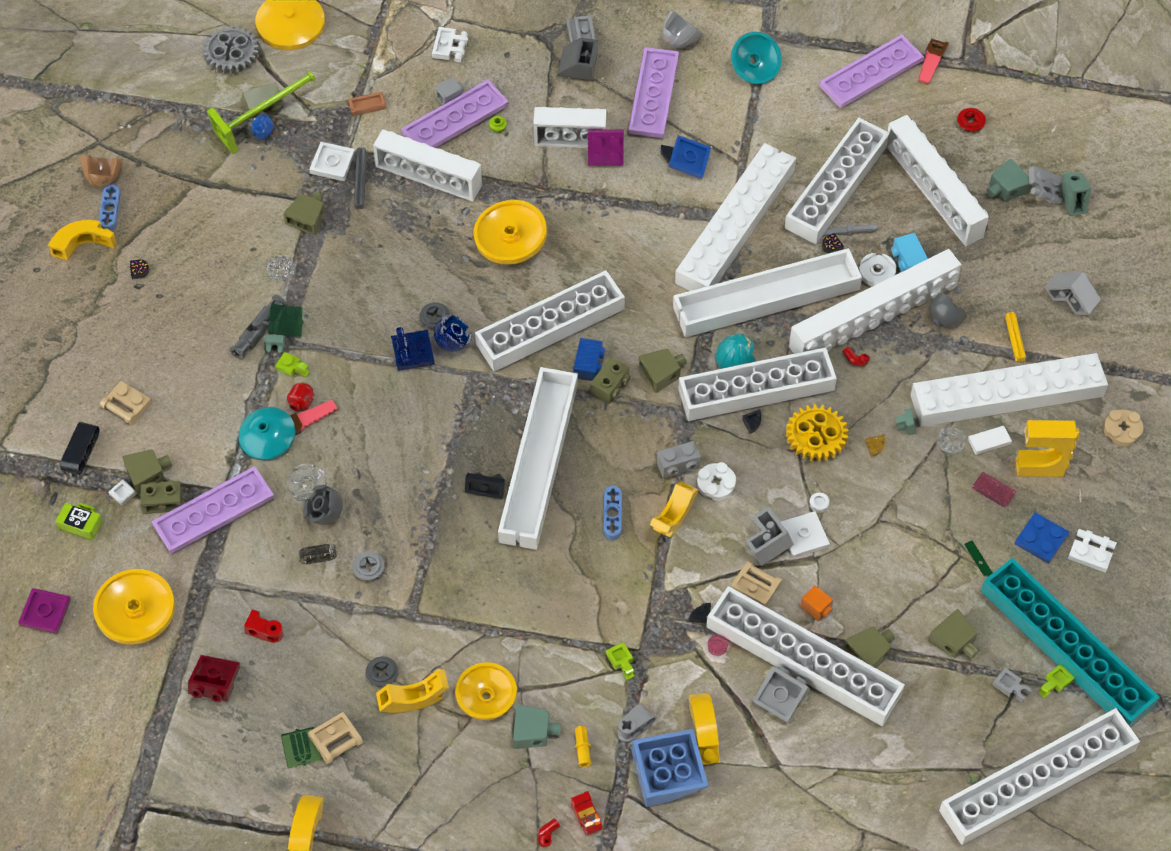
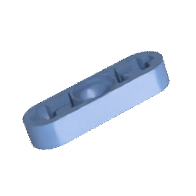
M110 184L103 189L99 215L102 229H109L111 231L115 230L117 226L121 198L119 187L114 184ZM110 205L115 207L112 211L105 210ZM107 217H109L110 222L108 225H105L107 224Z
M609 486L604 492V536L609 540H616L621 536L622 492L617 486ZM611 493H615V503H611ZM615 509L618 511V515L611 517L607 512ZM611 523H615L614 533L610 531Z

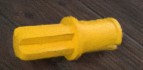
M578 726L575 728V750L578 753L579 767L585 768L592 765L589 750L591 744L588 742L586 726Z

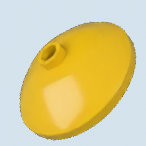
M491 662L478 663L467 668L458 678L455 688L456 700L460 708L470 717L479 720H493L503 716L512 708L517 696L516 682L512 674L503 666ZM485 695H489V696H490L489 699H484L483 697H484Z

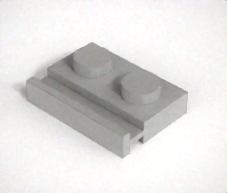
M591 15L574 17V19L566 18L570 43L579 38L595 39Z

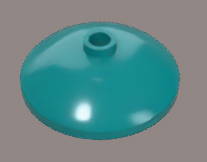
M749 32L742 35L734 43L731 51V62L735 72L741 79L752 84H763L778 74L782 63V56L778 44L769 35L762 32ZM750 58H753L755 62L752 63Z
M263 407L257 409L242 422L239 429V443L244 452L251 458L263 461L275 459L283 455L291 447L296 433L295 424L290 415L280 408Z

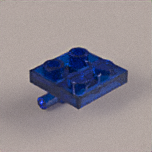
M402 327L396 328L397 335L391 336L398 371L435 365L428 329L404 334Z

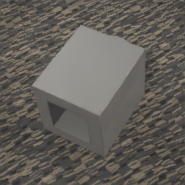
M453 77L435 86L436 98L442 105L460 96L464 91L461 83L456 82Z

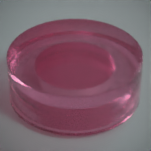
M713 635L708 640V651L715 656L725 654L728 648L727 639L722 635Z

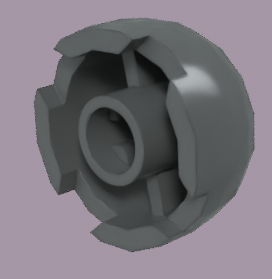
M941 292L933 298L929 310L933 317L932 322L939 328L941 326L946 328L957 327L964 321L967 314L961 307L958 308L951 298Z
M318 485L312 489L314 492L310 499L306 498L304 512L311 522L319 525H328L339 518L343 508V500L333 488L326 485Z

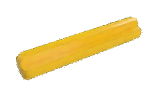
M1008 312L1005 319L1014 357L1017 362L1025 361L1026 354L1017 317L1014 312Z

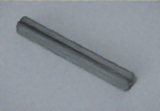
M364 147L357 148L354 205L357 209L364 208L367 152Z

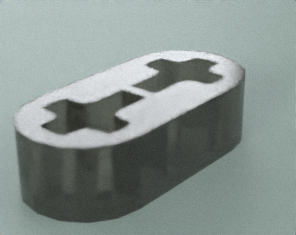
M334 544L305 547L299 550V559L302 564L325 562L337 557Z

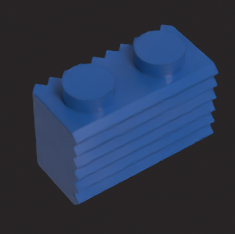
M580 338L573 373L578 374V379L591 381L602 369L600 359H604L606 348H603V341Z

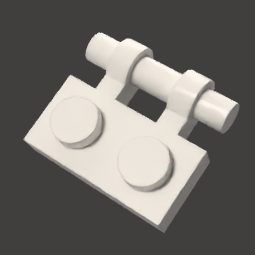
M439 27L432 51V58L449 60L450 55H454L455 62H461L465 55L464 48L468 43V33L463 31L461 35H456V29ZM458 43V47H453V44Z
M1079 529L1076 536L1083 538V542L1074 541L1068 559L1106 573L1113 554L1105 551L1106 547L1114 550L1117 542L1109 540L1110 538L1106 536L1103 538L1092 534L1093 532L1090 530L1084 531ZM1089 541L1100 544V548L1089 545Z

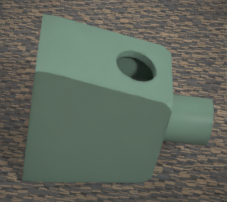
M1009 159L991 175L990 187L986 191L990 198L999 195L1004 201H1009L1029 193L1032 185H1029V176L1012 159Z
M1067 171L1062 175L1061 195L1069 216L1086 214L1091 187L1082 173Z
M519 704L516 705L513 736L514 749L547 746L548 735L560 736L561 723H549L548 711Z

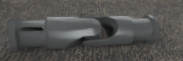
M273 295L272 301L263 307L256 318L239 336V341L230 347V352L236 358L243 359L245 357L246 351L255 345L266 329L278 317L279 311L287 306L286 301L279 295Z

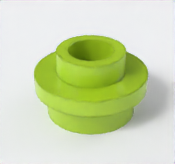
M494 116L489 121V127L495 133L503 132L507 126V121L502 116Z

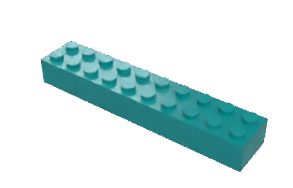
M1014 558L1008 560L984 580L981 592L1057 665L1061 663L1075 677L1074 681L1107 713L1116 708L1131 728L1156 706L1160 696Z

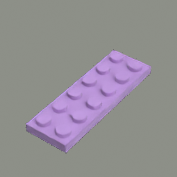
M901 34L821 80L819 86L840 108H843L923 61L924 56Z
M644 48L628 134L664 138L679 58L678 51Z
M488 79L403 127L401 134L414 141L426 143L431 147L437 148L508 107L509 102Z
M254 466L151 522L170 554H173L274 499V494Z

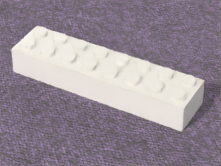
M908 115L890 122L888 126L890 135L887 148L965 247L984 238L989 218L987 211L982 209L977 199L970 194L966 185L961 183L955 171L951 170L946 160L937 153L935 146L929 143L926 135L923 132L921 133L916 123Z
M858 118L786 215L785 229L817 244L887 148L890 133Z
M603 271L475 332L476 345L495 372L625 310V297L608 272Z
M825 347L680 377L678 390L687 420L692 421L835 391L837 378Z

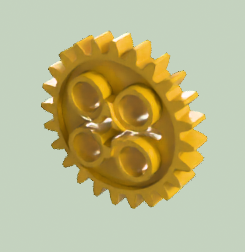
M814 404L813 409L806 405L805 411L799 408V414L794 412L793 418H789V424L786 426L787 443L791 444V450L797 449L796 455L803 453V459L810 456L811 462L814 457L820 462L821 457H824L828 461L829 455L835 458L836 453L841 454L842 448L846 446L849 429H846L847 422H843V416L837 417L838 411L832 413L831 407L825 410L824 405H822L819 409Z

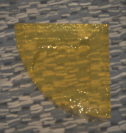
M884 434L866 438L865 443L871 458L877 456L883 450L885 444Z

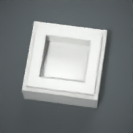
M121 480L108 492L122 507L137 494L124 480Z

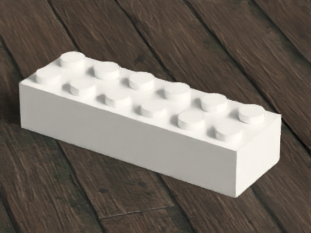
M383 129L373 144L377 168L472 202L482 187L481 164L474 160L462 158L459 155L445 152L426 143H420L409 137H403Z

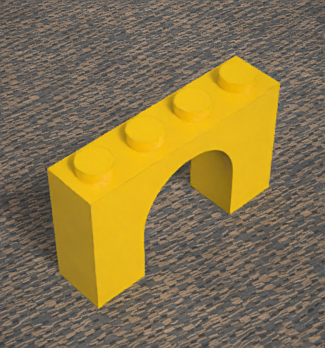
M1027 420L1025 427L1026 447H1047L1050 449L1018 450L1016 457L1017 476L1064 477L1066 469H1069V460H1072L1073 450L1076 449V440H1079V428H1076L1075 421Z

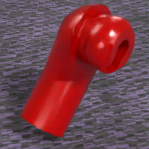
M846 347L842 351L852 365L863 367L870 360L869 355L866 353L860 356L855 355L850 347Z
M555 818L542 826L538 831V843L542 847L551 845L552 832L560 827L559 822Z

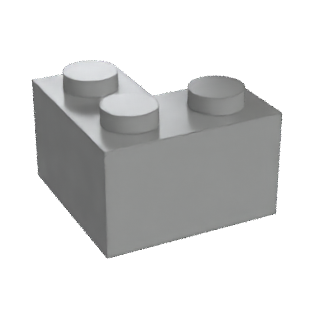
M1083 271L1056 273L1044 287L1053 301H1067L1075 315H1089L1101 300Z
M769 507L752 517L760 532L747 539L746 543L752 555L761 566L794 545L788 531Z

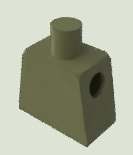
M314 192L311 197L304 194L299 195L283 213L285 224L316 236L325 215L324 203L322 202L323 195L319 192Z
M662 349L639 356V367L655 393L680 378V366L687 364L683 354L673 357L669 349Z
M152 449L122 456L137 495L141 494V484L164 481L162 469L172 466L168 455L157 459Z
M956 609L930 633L929 641L953 658H957L964 652L972 659L979 652V649L973 645L977 632L959 609Z
M870 627L845 639L844 649L847 653L877 668L890 655L892 647L889 643L895 639V636L889 629L880 634L875 627Z

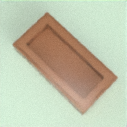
M383 92L348 99L352 116L387 109Z

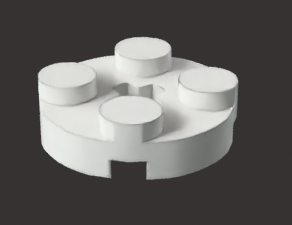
M876 253L866 255L861 260L859 267L862 281L873 287L895 276L896 264L894 260L885 254H882V256L876 255ZM874 268L881 269V272H875Z
M723 462L713 463L699 471L697 488L704 497L707 496L712 498V500L721 501L727 499L733 493L736 477L727 464ZM713 479H719L720 485L712 483Z

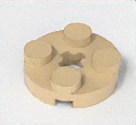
M1122 409L1111 411L1104 423L1105 435L1109 436L1112 442L1119 446L1133 445L1134 442L1141 438L1144 428L1140 415L1137 412ZM1125 425L1128 428L1126 431H1123L1119 426Z

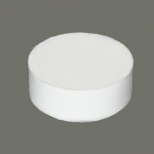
M824 493L813 494L810 498V508L817 513L825 512L829 507L828 496Z

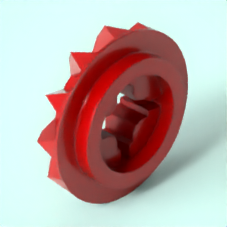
M966 108L958 114L957 122L959 123V128H964L965 131L970 130L973 133L975 130L980 131L985 126L986 117L978 109ZM974 117V122L969 123L968 121Z

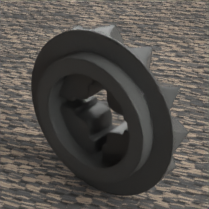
M437 302L425 305L420 312V320L424 326H428L430 329L432 327L439 329V327L445 326L450 318L449 309L444 304ZM438 312V317L432 320V316Z
M376 657L366 667L367 679L372 685L374 684L379 688L395 682L398 675V666L389 657ZM386 669L387 676L383 674L379 676L378 670L383 671Z

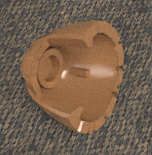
M80 155V163L86 179L91 185L98 188H105L112 184L119 175L123 165V159L119 158L107 159Z

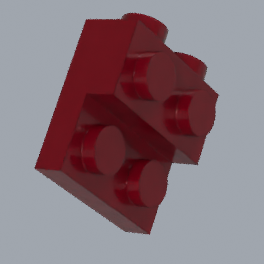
M200 655L188 680V694L197 699L201 697L211 698L212 701L217 703L228 701L234 688V680L240 669V662Z

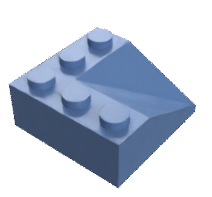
M693 729L633 740L631 751L645 807L665 804L708 788Z

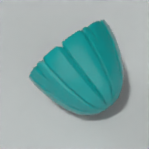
M733 334L722 340L715 352V362L719 369L756 362L752 354L754 351L752 339L744 334Z

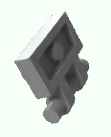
M1036 166L1029 168V185L1034 186L1031 189V194L1035 195L1038 199H1046L1048 203L1060 205L1062 198L1058 197L1057 194L1061 193V177Z

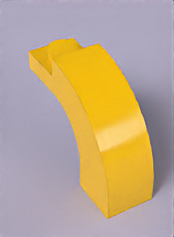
M80 220L61 228L52 237L48 248L51 256L68 261L73 251L84 243L92 242L114 248L117 242L114 232L109 229H102L100 221Z
M682 481L677 483L664 510L652 519L650 525L654 527L653 529L668 537H672L686 518L699 489Z
M438 669L423 681L411 685L387 684L376 693L380 712H408L428 707L443 699L442 693L449 689L445 670Z
M709 692L688 695L690 715L694 724L702 764L720 763L718 732L711 696Z
M303 794L299 800L289 837V851H312L315 830L319 820L322 818L324 797Z

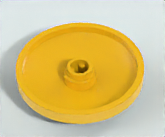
M267 0L257 11L255 23L258 35L269 46L281 50H296L312 44L320 37L325 27V16L321 5L316 0Z
M506 200L490 206L478 217L474 226V240L477 249L485 258L499 264H517L530 259L543 247L547 237V226L543 214L534 205L520 200Z
M130 569L113 575L100 587L93 603L94 618L102 633L115 642L129 645L145 643L156 638L168 627L175 611L174 595L169 584L160 575L144 569Z

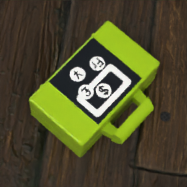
M65 503L55 522L60 530L93 540L103 520L101 515L95 512V507L83 503H78L77 506Z

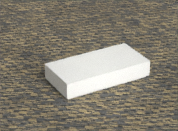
M1004 426L968 437L975 455L1011 445L1012 442Z

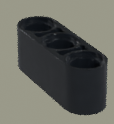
M84 422L77 424L60 462V469L62 471L78 475L82 474L98 439L99 426Z

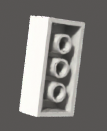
M535 107L534 146L588 148V130H606V109Z

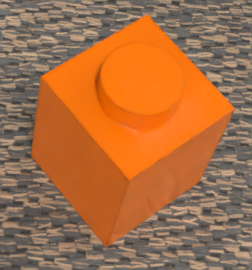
M814 585L802 597L800 607L819 622L823 617H828L832 612L833 599Z

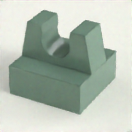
M265 335L264 342L266 343L267 352H272V346L277 345L278 352L283 353L286 336Z
M912 408L904 409L905 414L896 417L898 431L908 430V435L916 434Z

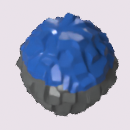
M259 112L255 115L256 118L250 117L245 126L248 136L255 140H266L272 134L274 124L267 113Z

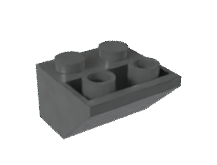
M579 38L564 46L558 76L592 80L598 56V40Z

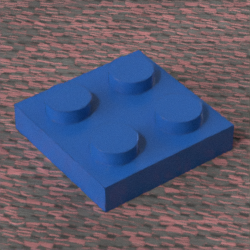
M678 135L668 167L702 179L711 147Z
M1035 512L1016 539L1015 545L1049 564L1069 535V531Z

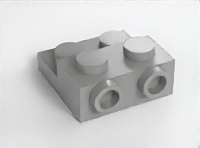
M773 666L754 697L753 702L784 721L789 722L810 688L806 686L808 682L799 676L796 679L789 676L790 671L784 667L776 668Z

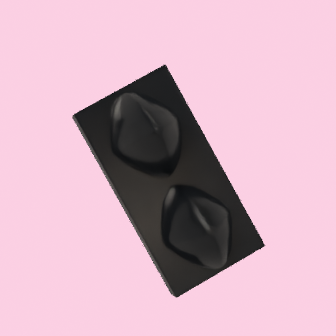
M480 472L466 474L465 493L503 499L505 479L500 473L492 477L484 476Z

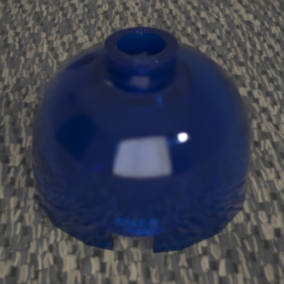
M444 315L435 325L434 329L435 341L440 348L447 352H457L464 349L471 342L472 334H469L467 331L468 325L456 315Z

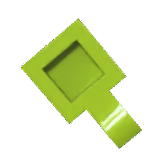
M286 352L283 353L275 365L277 371L291 377L294 373L303 377H307L310 373V370L307 369L309 367L308 364L301 362V358Z
M624 642L606 650V655L615 670L621 668L627 681L635 677L633 674L634 669L630 665L633 662V657Z
M1060 663L1046 675L1045 679L1048 682L1041 687L1042 690L1039 691V694L1045 699L1054 689L1060 693L1074 681L1075 677Z

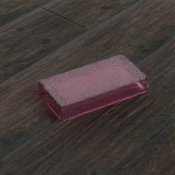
M985 472L981 473L972 486V489L1004 508L1007 507L1016 494L1015 490Z

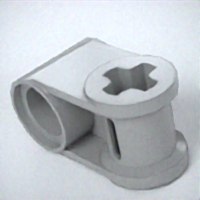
M642 704L636 705L618 722L617 735L619 740L625 743L633 741L643 731L650 728L656 718Z

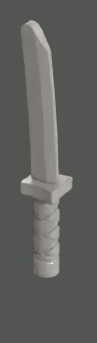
M849 222L846 227L827 229L822 237L833 233L836 235L848 234V236H852V233L877 231V224L851 226V222Z

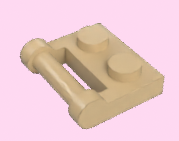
M120 381L109 395L100 401L99 405L103 409H109L125 419L126 423L132 425L152 401L151 398ZM113 402H118L119 404L128 408L132 412L128 413L127 411L113 404Z
M747 561L732 583L731 588L766 607L781 586L783 579L775 578L753 566L754 563ZM749 572L759 577L760 579L770 583L771 586H768L763 582L755 579L754 577L748 575Z
M344 712L308 732V736L322 755L326 764L333 762L335 757L352 747H358L363 744L361 736ZM348 734L351 736L350 740L344 742L343 744L339 745L333 750H327L326 747L330 746L336 741L342 739Z

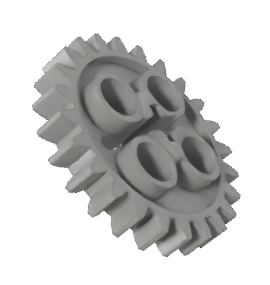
M230 25L229 29L223 26V31L216 29L217 33L211 32V38L206 37L207 42H203L204 60H206L207 65H210L211 69L216 68L217 73L223 70V74L230 71L232 75L233 71L236 70L239 74V69L246 71V66L252 67L251 62L256 63V58L259 57L258 40H256L255 35H252L251 31L246 32L245 27L239 30V26L235 29L232 28V25Z

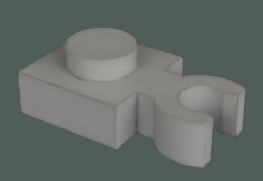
M1004 668L993 682L994 687L1008 697L1014 693L1016 699L1022 703L1026 697L1021 692L1030 695L1032 691L1030 687L1020 685L1022 679L1007 668Z

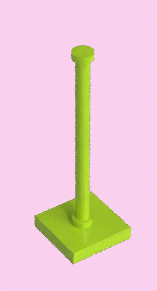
M311 71L307 72V75L228 124L223 121L213 107L207 110L214 132L232 154L236 153L239 150L231 130L308 82L315 81L314 75Z

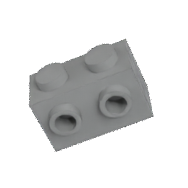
M694 441L657 452V465L663 479L700 468V454Z

